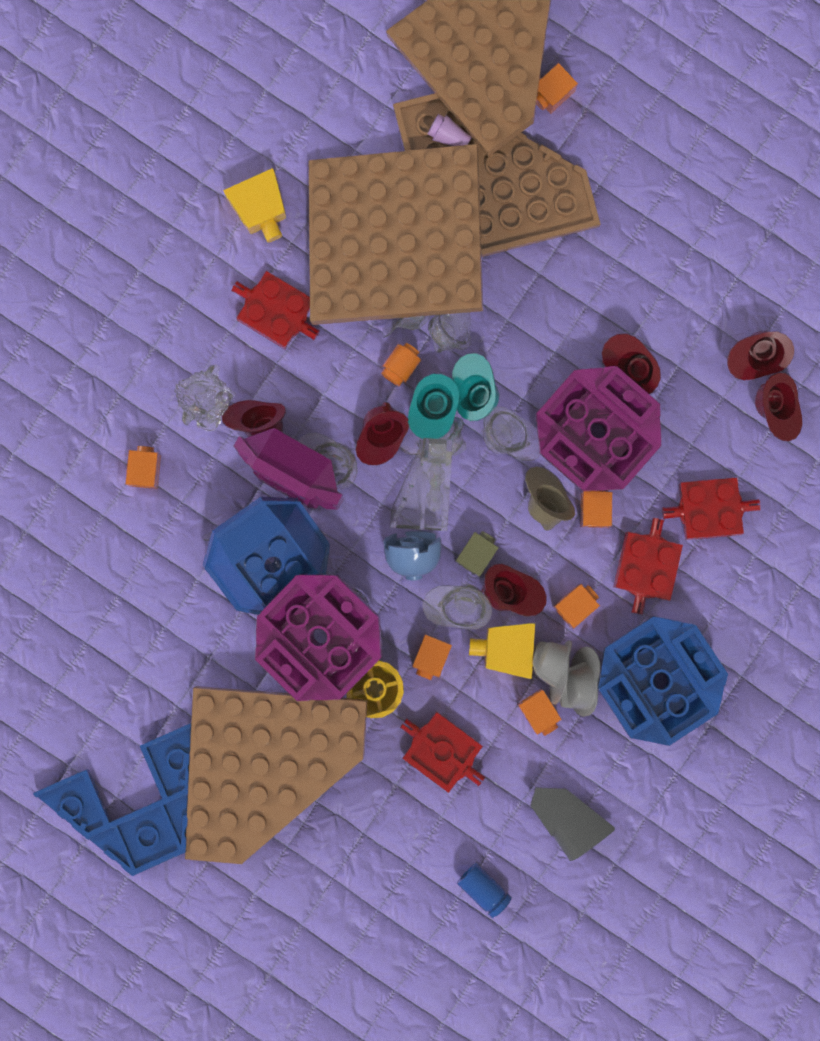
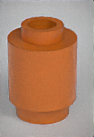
M405 343L404 346L397 344L382 366L384 370L381 372V375L394 385L400 387L402 382L406 383L420 363L421 359L418 357L420 352L408 343Z

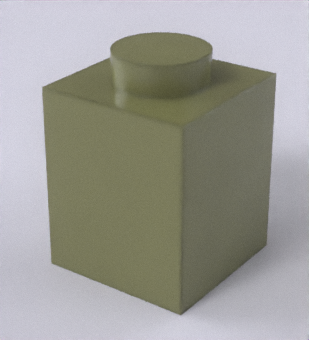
M484 531L480 535L474 532L455 562L477 577H480L499 548L494 545L496 539Z

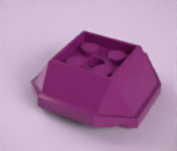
M617 366L574 370L536 413L539 454L583 492L623 490L661 447L660 403ZM595 423L601 424L605 429L604 437H594L590 431L591 425Z
M275 428L245 439L239 436L235 442L234 448L244 462L252 468L253 473L261 482L288 497L298 498L301 504L307 508L317 509L319 505L325 509H339L344 499L343 494L337 491L332 461Z
M298 574L257 616L255 660L296 701L340 700L382 658L380 616L339 575ZM316 629H322L326 632V643L316 641L314 637Z

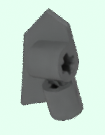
M535 787L530 806L551 837L555 838L569 861H573L585 854L615 830L614 826L565 788Z

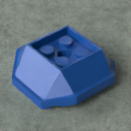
M259 497L212 530L207 554L202 565L236 611L259 615L296 575H326L330 543L298 498ZM276 557L273 563L265 564L268 558Z
M652 616L604 648L598 690L629 738L670 746L718 714L728 673L696 625ZM662 672L667 678V683L663 688L657 689L653 684V678L657 673Z

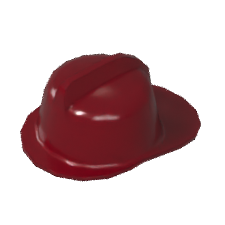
M778 331L756 332L750 337L738 341L731 348L727 359L728 369L735 378L741 380H753L783 371L790 365L794 357L792 340L786 334Z
M617 334L608 339L602 351L605 367L617 366L648 394L653 393L661 379L660 367L656 358L635 336Z
M776 373L765 384L760 385L755 395V407L759 415L766 419L770 431L776 438L781 441H791L797 438L803 425L797 386L793 378L788 374Z
M244 400L230 405L222 414V422L230 429L243 431L248 437L273 428L283 433L282 419L286 414L285 406L279 403Z
M384 402L382 406L369 410L363 420V430L358 438L355 450L360 461L367 465H380L393 458L408 432L409 419L405 414L392 408L388 402Z
M504 564L493 565L485 574V582L481 591L492 608L499 611L510 610L519 615L529 617L539 614L546 606L547 595L545 590L533 577Z

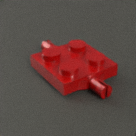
M268 271L265 272L259 283L252 289L241 284L239 281H236L231 291L245 298L244 307L238 314L237 321L283 349L287 348L292 338L299 334V332L313 340L318 336L320 330L306 323L307 314L310 311V297Z
M737 478L681 482L679 484V505L676 507H662V513H664L662 517L663 519L680 518L684 526L685 540L740 536L744 534L742 521L744 512L760 511L761 506L758 505L760 504L759 499L742 501Z
M652 518L649 534L640 535L626 532L613 588L626 590L635 596L631 612L643 615L646 598H659L671 601L683 548L681 544L669 542L660 537L665 520Z
M437 711L430 721L421 728L408 720V718L405 719L404 723L411 727L412 730L403 723L400 729L411 735L413 740L402 759L448 793L457 781L465 776L477 786H480L481 781L473 775L482 781L486 776L472 767L474 758L483 747L480 743Z

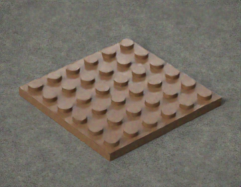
M477 144L309 160L310 322L312 325L483 311Z

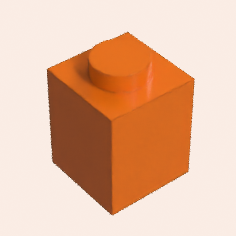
M559 63L540 79L536 105L541 110L546 109L550 114L575 93L578 85Z
M137 446V451L129 450L126 485L158 489L161 455L155 453L153 447Z
M588 491L581 493L580 527H612V492Z
M578 584L557 602L553 608L569 627L574 629L600 606L596 602L599 597L589 585L584 588L582 584Z
M424 635L412 667L417 669L416 675L432 680L433 675L440 677L452 645Z
M542 689L517 703L535 734L538 735L542 732L546 736L559 727L557 722L562 719Z

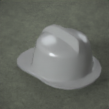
M570 640L564 645L553 642H539L533 656L535 674L550 685V701L554 705L558 704L563 697L568 681L569 655L572 647V641Z
M583 647L575 653L569 667L566 689L560 700L561 707L572 708L578 715L583 717L590 716L595 711L598 702L600 660L594 649Z

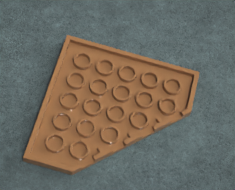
M427 0L386 31L390 41L488 157L534 123L551 0Z
M435 93L393 104L404 151L451 147L433 141V137L427 134L438 114L443 117L447 115L469 134ZM523 133L518 134L489 157L477 144L482 257L600 227L599 216L585 169L571 164L561 158V155L541 144L540 146L528 139ZM471 137V140L468 143V145L477 144L476 141Z
M195 686L193 688L185 859L243 864L361 762L365 755L368 700L341 698L340 700L296 701L289 693Z

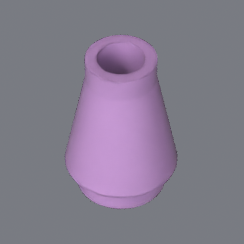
M438 114L427 133L433 137V141L449 146L468 145L471 140V136L447 115L443 117Z

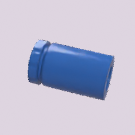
M477 862L468 868L457 881V884L484 911L488 912L491 918L498 916L512 899L508 893L505 894V890Z

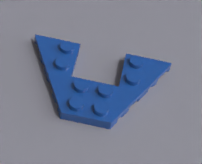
M191 723L140 745V749L162 799L111 821L89 769L36 791L33 795L53 809L59 817L70 823L87 840L97 845L109 858L119 863L131 876L186 852Z

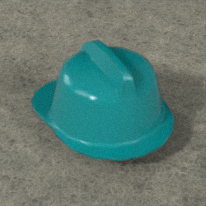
M473 353L461 357L454 365L452 371V380L457 385L459 391L457 411L466 420L479 421L490 416L491 412L497 407L500 396L499 390L495 385L491 365L484 356Z
M431 374L424 377L414 391L408 412V424L410 430L423 440L442 438L449 432L454 422L459 403V391L457 385L450 377L443 374Z

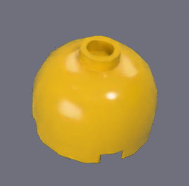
M379 660L346 693L347 698L367 699V717L383 718L391 714L400 704L404 694L403 680L399 672L392 665Z

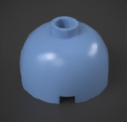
M407 531L405 532L407 537L397 538V533L386 537L383 541L384 555L389 567L395 573L405 576L407 580L415 581L422 579L423 575L430 573L436 568L441 557L440 536L436 539V534L432 532Z

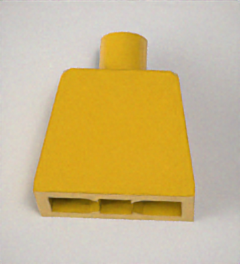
M273 168L223 190L227 201L250 234L262 230L267 243L276 241L283 236L277 223L286 219V214Z
M527 623L487 628L486 639L470 638L469 656H485L486 669L532 679L535 624Z

